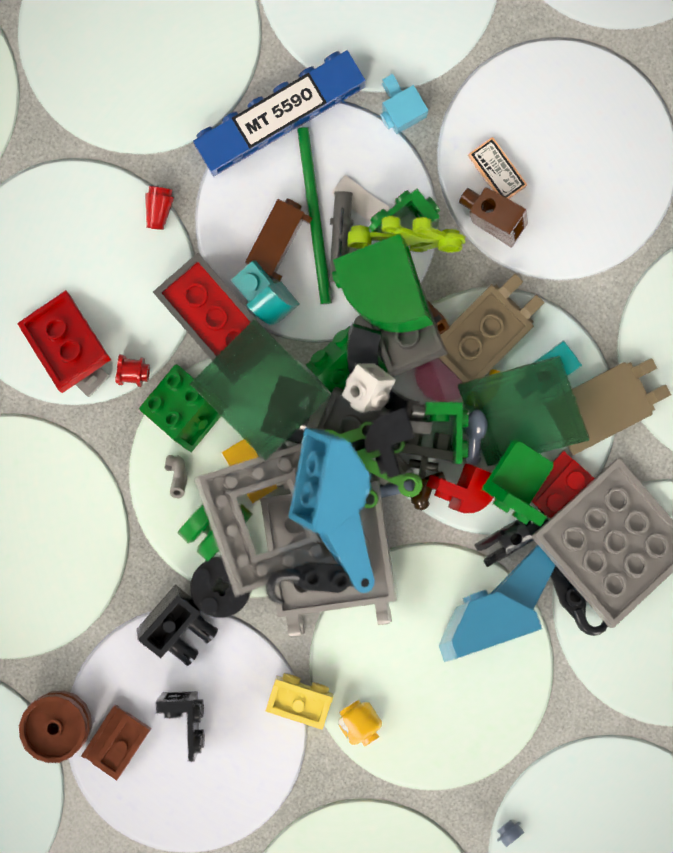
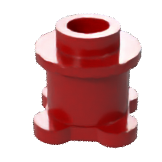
M119 354L115 378L116 384L123 386L124 382L135 383L138 387H142L143 381L148 382L150 364H145V358L141 357L140 360L127 359L126 356Z

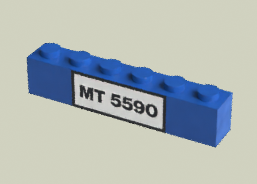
M348 50L341 54L339 51L330 54L324 59V64L316 69L314 66L308 67L298 75L299 78L290 84L288 81L279 84L273 89V94L266 98L260 96L252 100L247 105L248 108L238 114L235 111L228 114L222 119L223 123L214 129L210 126L201 130L196 135L197 139L193 140V143L212 176L215 177L364 89L366 80Z

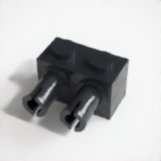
M175 584L139 625L136 631L137 640L159 658H162L169 651L181 660L184 665L189 666L192 663L190 658L195 660L199 651L185 642L180 636L188 628L201 638L203 642L208 644L212 640L210 635L214 638L218 628L200 616V609L196 606L192 597Z

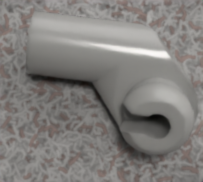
M168 455L164 469L174 472L170 495L179 499L184 496L188 481L185 462L179 455L177 457Z

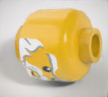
M357 700L339 712L341 717L338 720V726L350 744L357 745L362 742L365 747L379 738L377 731L382 727V721L369 702L361 703L360 700Z

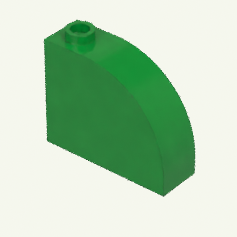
M401 234L333 259L336 271L332 272V276L337 288L342 289L350 305L369 324L384 331L398 333L416 331L433 325L409 246Z

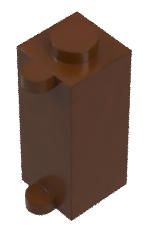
M286 198L285 202L277 199L245 261L246 266L256 260L272 280L280 282L283 276L276 273L302 222L310 224L313 218L301 211L302 206L299 203Z

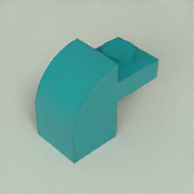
M256 260L249 263L231 279V282L249 302L246 306L259 319L269 325L279 323L300 305L282 282L274 283Z

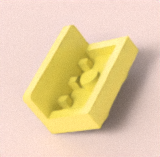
M284 673L283 677L276 676L265 712L323 730L330 704L333 700V693L328 692L329 687L315 682L308 686L300 683L301 678Z

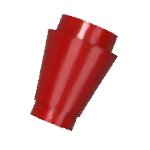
M149 186L148 193H145L146 228L164 230V225L175 198L172 197L173 189Z

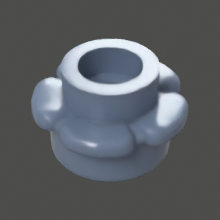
M512 820L508 821L497 831L500 834L497 841H501L507 848L525 833L519 826L521 822L514 824Z

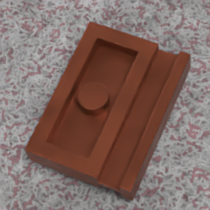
M114 705L81 757L86 758L94 766L117 781L152 728L119 708L118 705Z

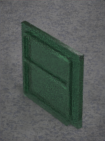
M255 320L190 383L264 460H267L296 430L300 429V426L331 396Z
M560 355L457 385L464 406L468 409V416L474 410L479 409L487 419V433L481 439L480 446L487 466L498 464L513 440H519L534 451L543 453L586 442L590 439Z

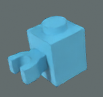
M393 74L382 79V86L390 99L382 103L383 112L380 116L388 130L393 128L397 135L427 118L429 110L414 85L402 91Z

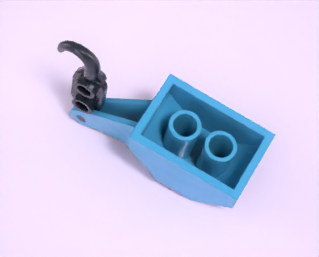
M305 427L289 518L313 532H318L337 564L307 562L293 568L279 569L274 572L267 581L266 593L272 602L280 605L284 603V600L275 593V587L280 581H291L307 591L331 593L343 592L349 586L361 593H367L372 590L375 584L359 510L364 507L366 497L370 492V474L347 440L321 429Z
M537 544L489 595L486 589L463 598L464 604L455 608L438 646L445 663L542 630L534 608L550 577L561 606L572 616L580 631L586 635L597 636L605 632L608 626L604 621L599 626H591L586 618V600Z

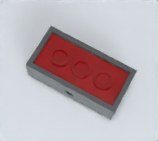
M199 253L194 255L153 291L154 295L233 385L239 382L279 347L278 343Z

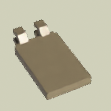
M516 274L501 288L497 284L495 286L491 284L450 325V329L441 335L448 354L438 359L469 390L534 327L532 324L534 321L530 317L545 303L536 294L521 309L509 297L523 283Z
M652 358L634 367L631 362L628 364L623 362L545 403L572 456L653 415L652 411L656 410L653 404L671 396L667 385H662L648 393L639 378L658 369Z

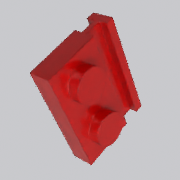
M564 450L552 461L554 464L552 471L531 501L549 519L595 479Z

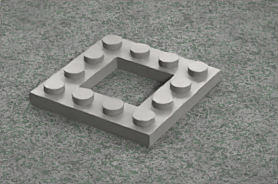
M302 443L195 478L235 596L266 586L269 577L279 569L293 568L307 562L330 563L335 561L318 532H313L304 526L306 539L257 555L236 498L287 481L293 496Z

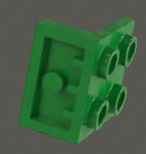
M175 364L139 407V410L170 438L192 453L229 406L179 365Z
M425 402L423 404L425 406L424 416H429L431 422L449 421V416H452V452H454L452 464H462V458L468 457V440H463V428L468 427V409H463V402Z

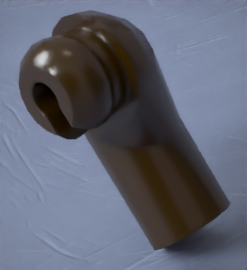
M443 471L432 474L435 477L446 480ZM430 475L421 478L423 482L421 492L411 497V503L414 504L417 510H425L430 505L428 500L432 490H434L426 486Z

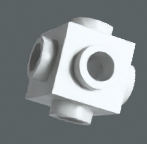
M375 363L357 364L346 380V387L342 396L351 402L350 406L358 412L379 411L387 404L389 393L396 379Z

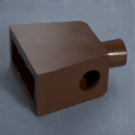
M487 187L484 188L480 195L467 188L459 199L461 205L470 209L471 221L475 225L511 248L528 224L527 211L524 207Z

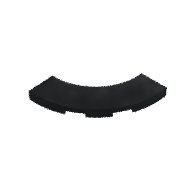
M355 323L351 324L346 354L350 374L354 371L357 364L375 363L379 366L378 348L382 336L380 331ZM392 388L389 393V400L384 408L389 409V413L403 408L406 409L407 400L412 399L401 395Z

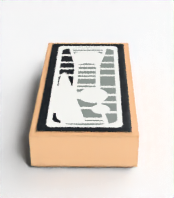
M493 137L468 154L469 159L491 189L507 199H510L527 186V183Z

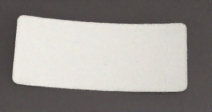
M347 175L342 177L332 191L333 195L335 191L352 192L351 209L369 222L380 210H389L388 205L366 191Z

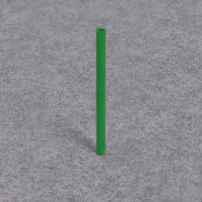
M302 127L297 129L308 215L313 218L310 223L320 305L332 303L310 133L308 127Z

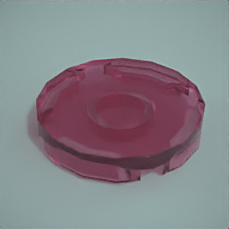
M438 358L415 368L414 377L417 387L426 397L435 402L454 401L468 391V388Z

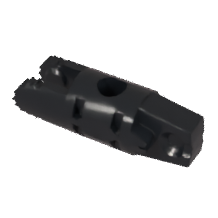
M546 517L541 526L531 520L526 525L516 519L477 542L474 546L477 551H482L497 542L500 543L502 548L489 554L483 560L486 567H489L534 541L531 536L548 519ZM517 533L516 538L511 540V536Z

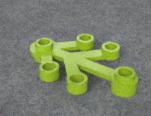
M384 217L382 218V231L388 233L369 232V227L355 225L348 232L347 246L361 249L372 245V241H382L401 234L412 252H426L429 249L438 247V250L442 252L454 253L462 251V245L465 244L466 237L460 234V231L457 229H444L440 231L432 228L431 220L428 218L413 219V230L400 226V218Z

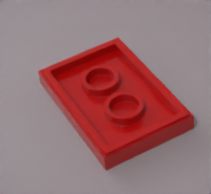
M67 290L17 323L61 394L112 360Z

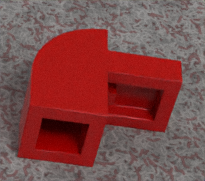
M467 463L463 467L457 485L430 475L426 485L436 490L434 496L449 501L448 508L466 514L481 511L494 498L482 490L491 472Z

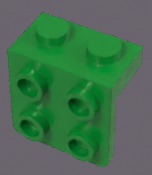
M418 189L411 193L409 190H406L394 200L396 203L394 207L388 211L382 209L370 219L372 224L369 226V232L384 233L382 231V218L398 217L402 219L410 212L415 218L430 219L431 227L437 229L439 226L440 216L438 213L440 209L431 197L425 199Z
M350 326L339 331L334 336L333 341L324 349L314 353L311 360L306 364V367L323 383L331 394L335 386L344 390L346 380L350 375L346 356ZM378 356L379 367L388 373L386 365Z
M513 440L482 487V490L495 498L492 504L506 513L512 509L514 510L512 516L527 525L529 520L541 526L547 516L531 506L530 503L552 471L554 464L521 441Z

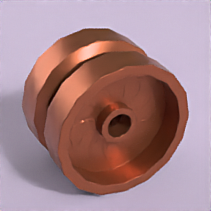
M51 691L40 696L23 712L19 723L20 741L25 751L34 759L45 763H60L71 758L88 740L92 729L91 713L86 703L76 694L67 691ZM51 723H56L59 729L58 727H52Z

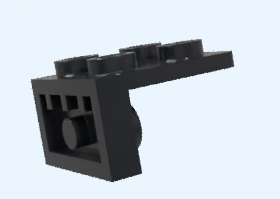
M198 691L162 692L156 700V714L164 713V718H180L182 713H187L188 762H194L198 753H202V748L205 745L204 729H199L201 718L204 717V700L198 699Z

